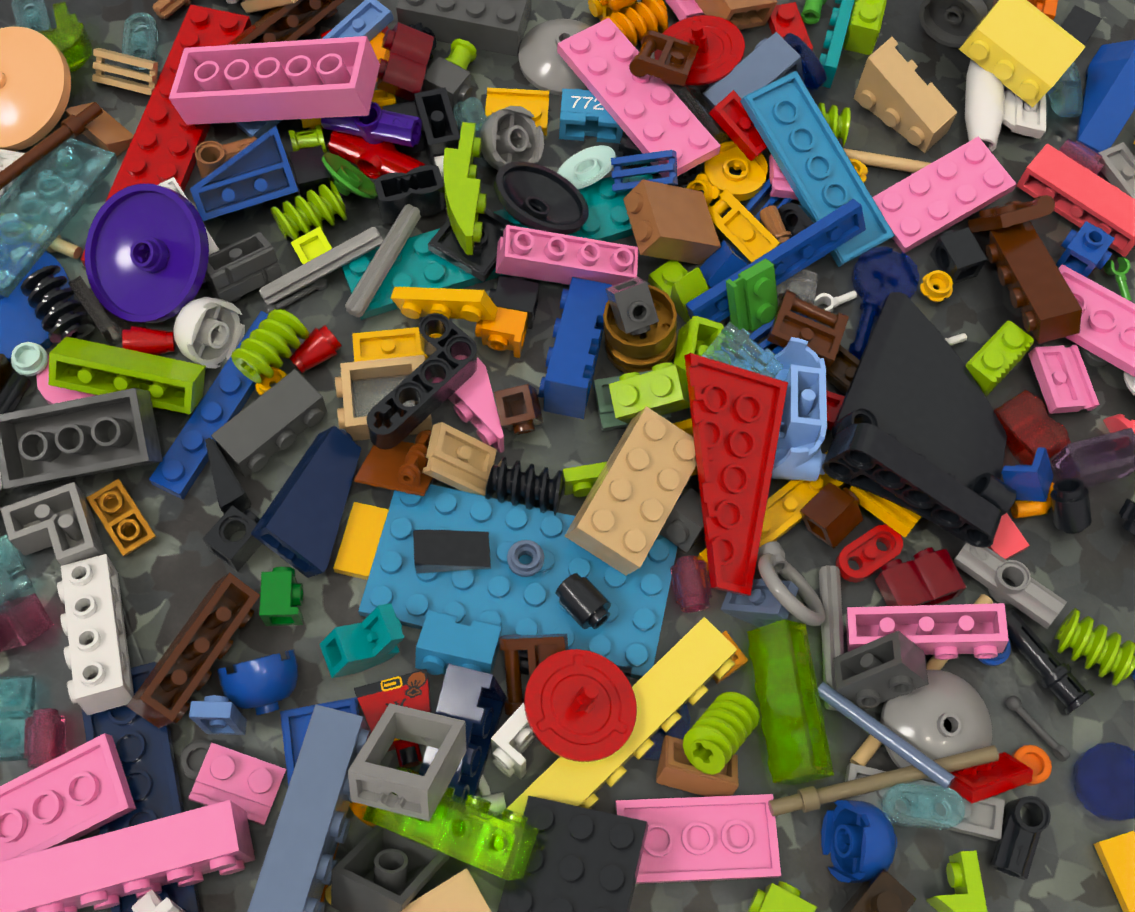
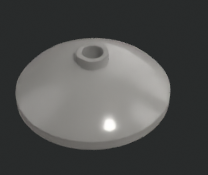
M553 19L533 27L524 36L519 46L518 60L524 77L536 88L549 91V94L562 96V88L589 90L557 53V43L591 26L573 19Z
M927 670L928 685L915 689L907 695H900L884 702L881 712V723L931 760L991 746L992 723L983 699L968 682L950 672ZM945 719H948L952 724L950 732L944 728ZM885 746L890 758L898 768L911 766L909 762ZM931 778L922 779L924 781L936 783Z

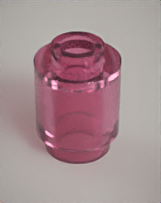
M1068 138L1059 149L1066 156L1088 168L1096 175L1105 166L1100 163L1103 158L1102 155L1078 140L1073 142Z
M693 555L678 558L676 564L670 567L676 604L680 605L681 611L684 613L708 609L712 592L706 562L698 560V557Z
M50 708L38 709L33 712V716L25 719L24 758L28 759V768L35 769L66 753L67 717L58 715L59 710Z

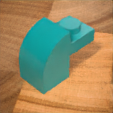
M390 603L378 605L362 623L335 627L319 645L331 678L362 672L386 662L400 652L397 644L405 637L402 632L401 622L396 617Z

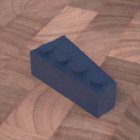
M448 663L435 714L465 721L467 751L430 821L405 815L406 828L414 835L460 847L479 782L492 746L491 738L496 733L504 701L507 698L493 674ZM426 747L418 775L424 776L439 750L438 748Z

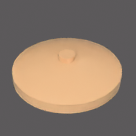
M16 26L0 28V149L19 151L39 142L57 125L69 101L71 75L66 58L55 44L33 29Z

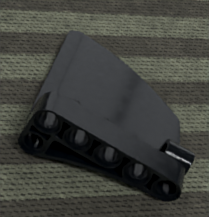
M892 292L888 294L832 426L833 440L823 462L822 469L829 477L906 508L972 546L990 547L993 544L1001 516L1010 510L1017 495L1016 490L1001 481L1007 441L1006 431L967 367L936 327L904 293Z

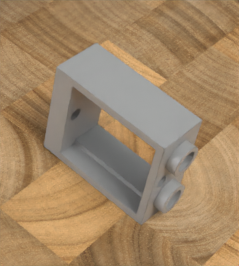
M389 703L348 770L351 801L430 821L467 751L465 721ZM395 738L439 749L424 776L380 765Z

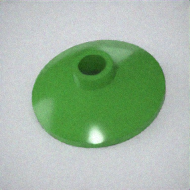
M327 152L322 156L323 164L334 178L333 184L338 192L345 196L352 192L364 198H376L374 183L356 166L333 153Z

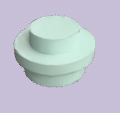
M24 342L17 345L12 351L11 364L20 375L27 377L35 376L41 373L47 366L48 354L41 345Z

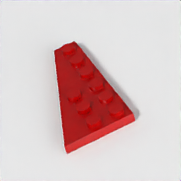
M689 353L684 357L710 585L714 589L742 596H751L788 382Z

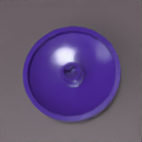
M155 184L132 185L111 196L94 217L85 245L86 274L96 298L115 316L138 323H158L179 314L181 309L194 299L201 288L209 260L208 236L197 209L180 193Z

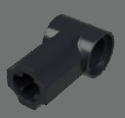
M1028 796L1011 800L1005 805L1001 839L997 842L990 864L996 870L1022 880L1028 878L1041 832L1047 828L1051 818L1049 807L1043 800L1035 796ZM1022 806H1025L1031 812L1032 822L1030 826L1026 825L1020 817Z

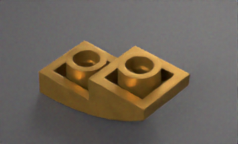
M119 478L86 497L123 557L156 538L153 530Z

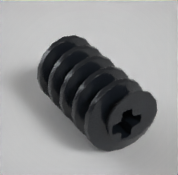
M58 265L46 266L35 271L21 285L22 293L28 296V304L32 308H36L34 310L35 316L42 320V328L49 332L48 338L53 344H59L66 336L81 339L90 334L95 327L92 323L81 324L87 319L88 314L85 311L74 312L81 306L80 300L68 301L74 295V290L72 288L61 289L68 279L65 276L54 277L61 270V267Z
M502 457L498 465H493L491 468L485 499L489 500L497 491L498 502L503 503L511 495L512 505L517 506L525 498L526 509L529 510L539 501L540 512L545 513L553 505L554 515L556 516L564 486L563 472L558 470L554 478L550 479L549 469L544 467L538 476L535 474L534 464H530L527 470L522 472L521 462L518 460L509 469L507 467V458Z

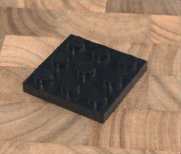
M528 796L497 912H629L649 826L647 821Z

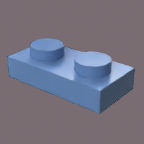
M209 695L204 697V701H191L189 718L206 734L245 735L247 719L232 702H229V698Z

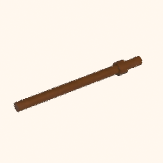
M94 102L76 116L71 114L61 122L62 126L2 170L0 172V190L70 137L75 139L83 133L85 126L103 113L101 107Z

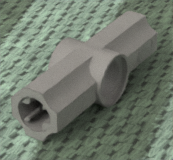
M966 543L953 561L958 568L986 586L990 596L996 602L1013 605L1046 629H1048L1067 603V601L1033 579L1028 568L1023 563L1016 560L1007 561L988 547H976ZM1002 578L1011 580L1016 587L1007 585Z

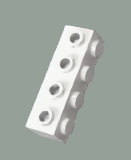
M107 554L62 565V581L57 583V589L61 602L65 604L66 612L61 614L60 619L63 631L69 640V646L64 647V656L68 668L72 669L73 680L67 682L70 699L73 704L78 703L87 715L127 705L133 698L134 691L118 572Z

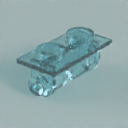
M475 97L460 101L453 108L458 130L461 129L462 122L476 123V131L481 130L483 123L491 117H486L481 101Z

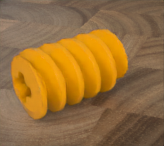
M663 0L635 2L631 7H624L620 12H614L610 17L605 16L601 19L603 21L610 18L634 47L637 46V39L641 42L644 33L647 31L663 33L668 29L667 8Z

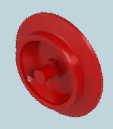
M700 15L689 17L676 22L662 33L699 46L685 85H705L725 78L742 61L745 53L744 37L738 27L732 22L717 16ZM657 49L654 52L656 60H659L662 54L661 50Z
M580 649L557 652L547 657L535 668L526 685L524 708L529 726L537 739L547 749L560 757L577 762L598 761L617 752L632 734L637 716L634 691L620 668L600 654Z

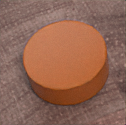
M1025 745L1012 753V757L1033 770L1032 782L1024 785H1038L1050 776L1052 769L1051 760L1040 747Z

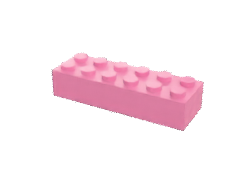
M367 36L184 48L169 100L186 125L368 116L380 63Z
M231 800L1 861L0 912H78L77 909L94 906V910H102L119 905L120 897L136 894V898L139 899L151 890L160 894L162 893L161 886L177 882L178 887H185L204 881L203 874L218 870L220 875L240 872L245 869L244 863L255 860L247 812Z

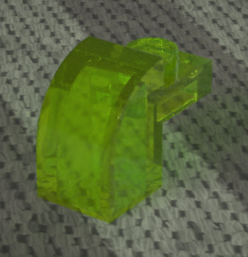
M66 2L54 3L53 9L57 28L38 32L60 49L66 58L71 73L81 68L88 61L92 52V44L83 23L79 22L76 13L70 14Z

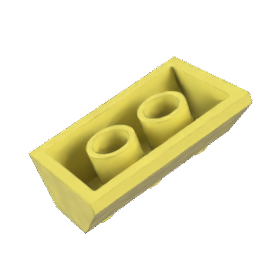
M998 0L971 32L959 50L985 71L993 73L1000 79L1003 85L1033 108L1055 85L1086 46L1029 1Z

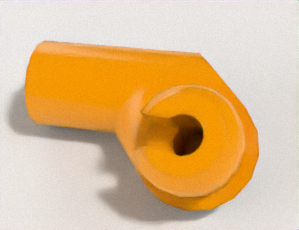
M1051 483L1046 502L1017 500L1010 508L1012 516L1014 518H1023L1046 514L1052 506L1050 493L1053 490L1054 483Z

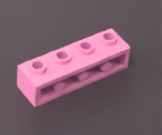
M1005 603L847 607L848 652L895 631H900L922 649L925 655H934L936 659L940 660L955 659L958 657V654H974V657L977 659L995 658L998 656V653H1003L1009 641Z

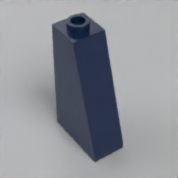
M332 426L317 435L251 532L252 536L307 578L324 573L328 567L362 449L353 441L349 433L338 429L336 426Z

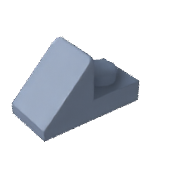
M753 579L751 596L727 592L721 607L724 613L771 632L775 630L778 621L786 622L789 616V612L773 596L763 579ZM781 580L796 597L799 588L791 581Z

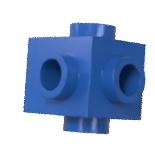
M1086 221L1078 232L1072 229L1060 245L1066 250L1057 261L1056 266L1060 267L1063 264L1077 273L1088 277L1095 267L1101 270L1113 253L1107 249L1115 238L1104 232L1101 228Z

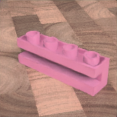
M506 225L503 237H500L497 245L496 273L567 285H570L572 277L611 284L612 286L637 277L638 247L511 225Z

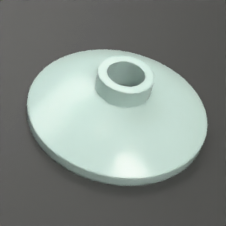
M605 145L586 148L567 159L557 173L570 181L577 189L587 187L596 183L614 167V165H611V158H616V153L611 147Z

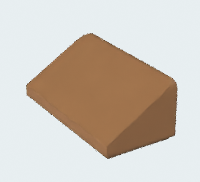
M92 103L69 107L65 109L67 117L71 114L76 116ZM104 110L100 116L85 126V131L82 133L112 159H115L129 148L134 136Z
M666 735L663 739L656 783L705 797L732 796L739 787L738 756L734 754L720 773L714 775L705 774L696 769L687 759L683 749V740Z

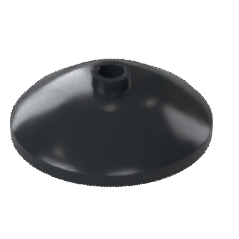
M521 161L507 163L498 170L494 179V189L498 200L503 208L522 225L530 229L568 235L579 231L586 223L589 215L586 200L570 181L557 172L538 164Z

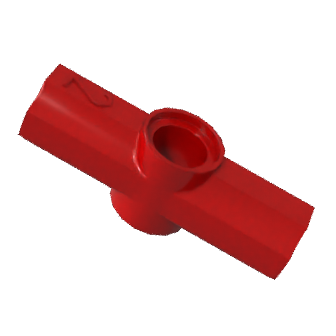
M333 131L328 143L329 152L356 164L361 172L374 180L388 173H407L416 167L425 165V163L397 151L393 143L384 141L379 144H370L361 136Z

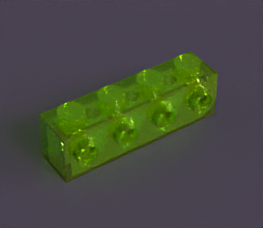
M784 619L747 631L749 639L748 651L753 662L756 680L755 692L759 698L762 715L761 728L766 738L769 756L768 768L772 774L773 783L797 785L834 776L806 624Z
M397 766V770L420 775L416 771ZM448 785L430 821L367 806L363 817L364 820L505 880L523 879L539 829L526 824L527 816L504 809L503 814L490 810L491 802L474 795H467V798L463 799L453 795L455 788Z

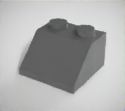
M381 820L332 869L331 907L341 912H401L449 859V852Z

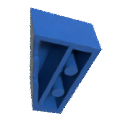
M274 126L190 187V191L202 220L205 221L298 192V188L277 127Z

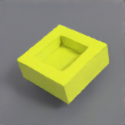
M320 226L291 242L302 264L333 249Z

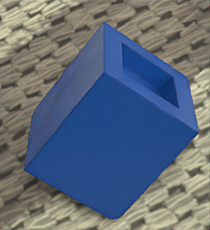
M725 240L720 244L721 247L699 268L707 285L711 288L751 263L741 252Z
M1046 447L1037 448L1032 465L1003 466L1001 472L1004 483L1016 490V500L1046 502L1054 477Z

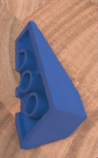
M1135 40L1101 45L1087 67L1085 76L1087 77V82L1083 90L1082 99H1084L1079 117L1076 144L1096 155L1098 152L1108 149L1113 145L1135 110Z

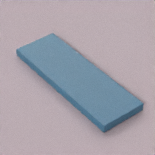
M797 71L741 99L742 106L799 202L816 222L852 199H855L862 205L866 230L830 252L838 267L895 236Z

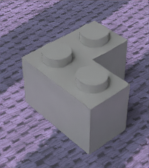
M75 482L0 508L9 541L24 556L53 546L57 561L61 565H66L105 554L89 502Z

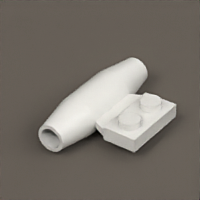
M970 59L965 90V123L968 140L971 141L979 136L987 148L993 152L997 146L1002 124L1010 128L1013 133L1040 139L1046 132V94L1032 108L1003 85L1000 79L993 73L985 71Z

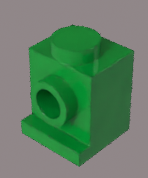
M291 567L273 568L272 572H261L259 616L265 626L303 625L304 618L297 607L303 604V585L297 582L295 569Z

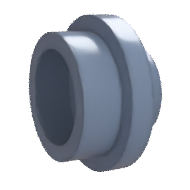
M531 540L518 541L508 551V566L518 576H533L543 567L544 552L537 543ZM522 555H529L533 560L530 564H522L519 558Z

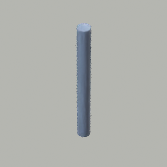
M822 682L817 688L815 695L946 790L951 785L955 776L825 682Z

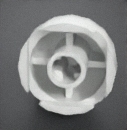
M202 297L190 301L179 312L173 328L174 340L180 352L194 363L205 365L206 368L216 369L221 367L217 364L221 363L225 357L229 360L232 352L245 334V325L240 323L238 314L242 315L240 309L233 303L223 299Z

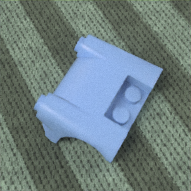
M795 337L790 338L788 344L781 352L766 358L749 359L739 357L729 352L723 346L719 349L721 354L718 356L720 358L719 362L788 382L771 479L817 481L819 475L825 474L822 465L827 455L821 451V445L825 439L827 429L826 366L824 358L820 359L816 352L807 346L808 341Z

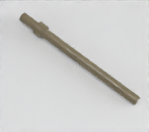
M992 745L933 761L948 772H954L998 761L999 754L997 748ZM911 765L818 789L814 786L797 790V794L769 800L768 805L773 817L798 810L807 813L819 810L822 804L929 777Z

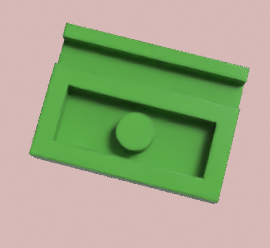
M765 258L739 273L738 279L734 281L728 279L726 281L732 333L738 338H743L744 332L747 330L753 332L774 319L778 311V300L773 263Z

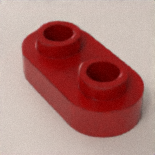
M888 525L875 526L845 546L836 559V566L840 569V576L849 582L857 583L864 581L900 554L903 549V538ZM876 542L884 543L887 551L878 549ZM848 561H855L859 565V569L854 570L850 568Z

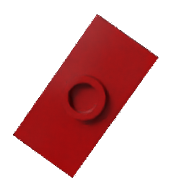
M1002 752L999 753L998 761L950 772L955 776V779L949 788L973 804L1032 782L1033 770L1008 753Z

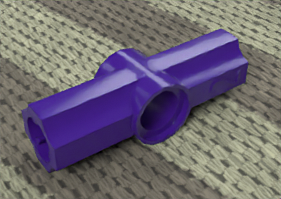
M371 102L368 116L321 118V124L324 129L361 136L370 144H379L385 141L414 147V145H418L422 136V121L420 117L381 110L380 106L375 102Z

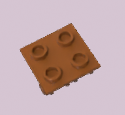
M424 430L419 432L415 438V444L401 441L397 446L386 450L379 449L373 445L355 476L354 482L425 496L433 477L422 473L423 468L427 467L428 458H426L432 431Z

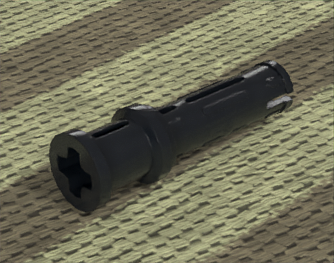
M1013 608L1006 612L1008 638L1043 678L1040 680L1043 683L1042 686L1045 689L1050 688L1065 706L1064 711L1067 715L1095 695L1091 690H1086L1072 675V668L1069 664H1061Z

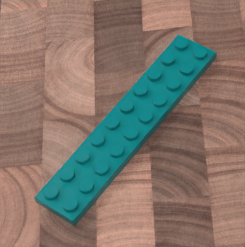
M651 174L623 178V183L653 179ZM612 176L578 189L586 200L589 215L586 223L579 231L568 235L606 242H613L634 235L623 200L630 191L619 193L612 191V184H615ZM505 209L494 212L518 227L528 228L515 220ZM439 229L409 237L365 313L360 317V320L399 309L391 299L394 287L463 289L483 281L429 251L428 243ZM379 247L341 267L351 294ZM495 268L485 281L504 276L505 274L496 273Z

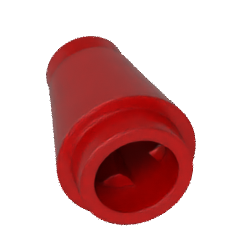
M325 325L320 329L315 327L309 334V337L303 341L289 359L303 374L306 370L336 356V351L342 345Z
M131 326V329L122 330V346L124 349L153 355L175 352L173 331L166 332L164 330Z

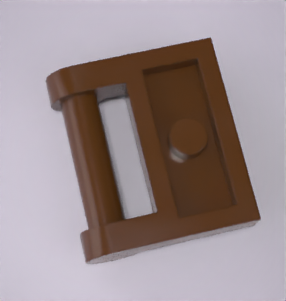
M650 30L644 33L641 39L642 47L629 65L630 72L636 77H643L648 74L660 78L666 84L684 87L699 46ZM657 49L662 51L659 60L651 58L652 53Z
M1044 195L1038 196L1029 202L1010 201L1004 206L983 209L979 211L980 217L968 220L969 229L972 233L1001 229L1047 216L1054 211L1055 202L1052 197Z
M786 289L778 305V311L767 341L785 348L791 337L808 341L807 346L816 352L820 359L824 358L825 365L830 367L835 361L849 316L840 312L836 315L795 297L796 293ZM790 310H793V311H795V312H797V313H800V314H802V315H804V316H807V317H809V318H811V319H814V320H816V321H818V322H821V323H823V324H825V325H828V326H830L831 328H829V327H827V326H824V325H822V324H820V323H817V322H815V321H813V320H810V319H808V318H806V317H803V316H801V315H799V314H796V313H794V312H792V311H790Z
M567 634L504 635L499 637L500 650H504L508 697V700L504 701L506 715H512L524 702L519 650H527L530 678L535 668L547 657L557 652L568 650Z

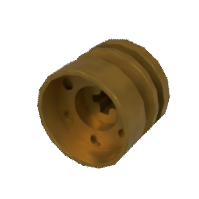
M648 285L659 322L651 324L650 330L642 334L630 335V333L626 334L617 327L609 300L606 303L603 321L607 356L615 368L624 373L651 371L653 366L670 362L674 357L677 337L675 304L666 292L655 286Z

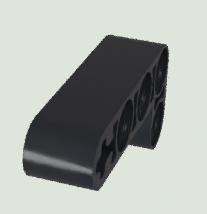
M428 314L422 318L419 324L421 348L429 358L375 405L367 415L366 420L370 440L379 449L386 450L397 446L476 372V343L442 314ZM434 333H438V334H441V335H442V336L439 337V338H431V337H429V335L434 334ZM457 355L468 356L464 360H457L454 357ZM435 377L444 379L440 383L429 382L431 378ZM409 400L418 402L417 405L412 407L403 405V403Z

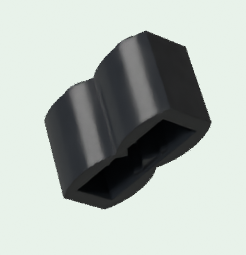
M424 165L416 167L407 173H388L374 180L377 204L383 223L394 224L401 210L407 204L417 207L420 210L421 216L434 215L446 208L444 183L438 166Z

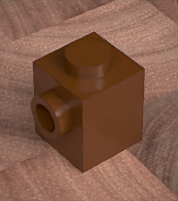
M530 384L494 392L501 427L514 431L515 435L533 432L535 431V425L544 423L537 390Z
M831 482L800 510L808 531L833 549L864 520L858 506L860 501L857 496L849 489L843 488L841 490Z

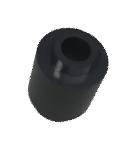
M1065 478L1054 483L1050 497L1055 527L1069 534L1082 532L1092 523L1088 489L1081 480L1076 478Z
M574 573L566 578L557 588L556 595L560 598L559 604L583 629H588L589 627L597 629L609 618L610 613L608 610L611 603L587 577H581L578 573Z

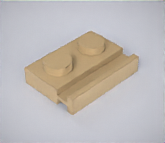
M440 422L433 425L426 458H428L427 467L423 468L422 473L460 491L485 496L486 484L491 468L494 465L497 449Z

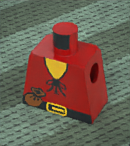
M426 669L354 688L371 732L389 703L432 713L430 682ZM395 738L388 751L396 750L400 769L411 768L423 762L419 744Z

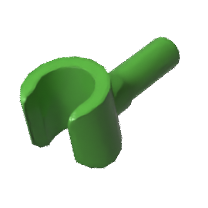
M1118 257L1119 268L1117 271L1115 270L1114 262L1108 260L1103 266L1104 272L1107 275L1115 276L1121 297L1131 301L1125 275L1130 269L1129 260L1124 257Z

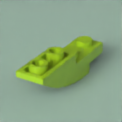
M462 122L458 149L445 148L444 191L447 213L454 234L467 255H473L475 242H481L483 222H478L479 214H485L487 194L481 193V179H477V165L473 164L474 157L480 158L482 140L476 137V123Z

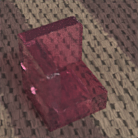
M35 593L9 600L0 606V652L25 646L54 626Z

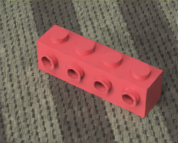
M1047 143L1027 166L1016 187L1033 198L1044 195L1052 197L1055 202L1054 211L1079 228L1086 221L1101 228L1104 232L1115 238L1109 247L1126 257L1135 246V199Z

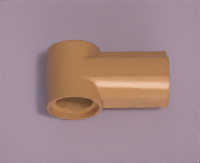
M253 136L223 145L212 140L200 143L196 147L195 157L201 178L207 176L256 140L257 137Z

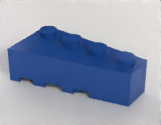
M572 277L569 290L563 289L560 309L564 310L562 317L555 320L553 338L556 339L554 347H549L546 359V367L548 369L546 377L541 379L538 397L544 398L543 411L584 419L604 331L603 313L609 300L605 289L611 287V284Z

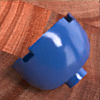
M294 649L285 651L286 659L283 660L279 653L233 664V673L227 674L226 667L217 669L224 695L229 698L230 702L241 709L255 708L256 715L279 710L278 702L292 694L299 677Z
M837 800L834 802L837 806L835 810H827L821 829L823 855L831 853V861L834 867H828L830 873L840 882L863 883L873 879L882 869L888 871L895 856L897 837L887 815L869 802L856 800Z

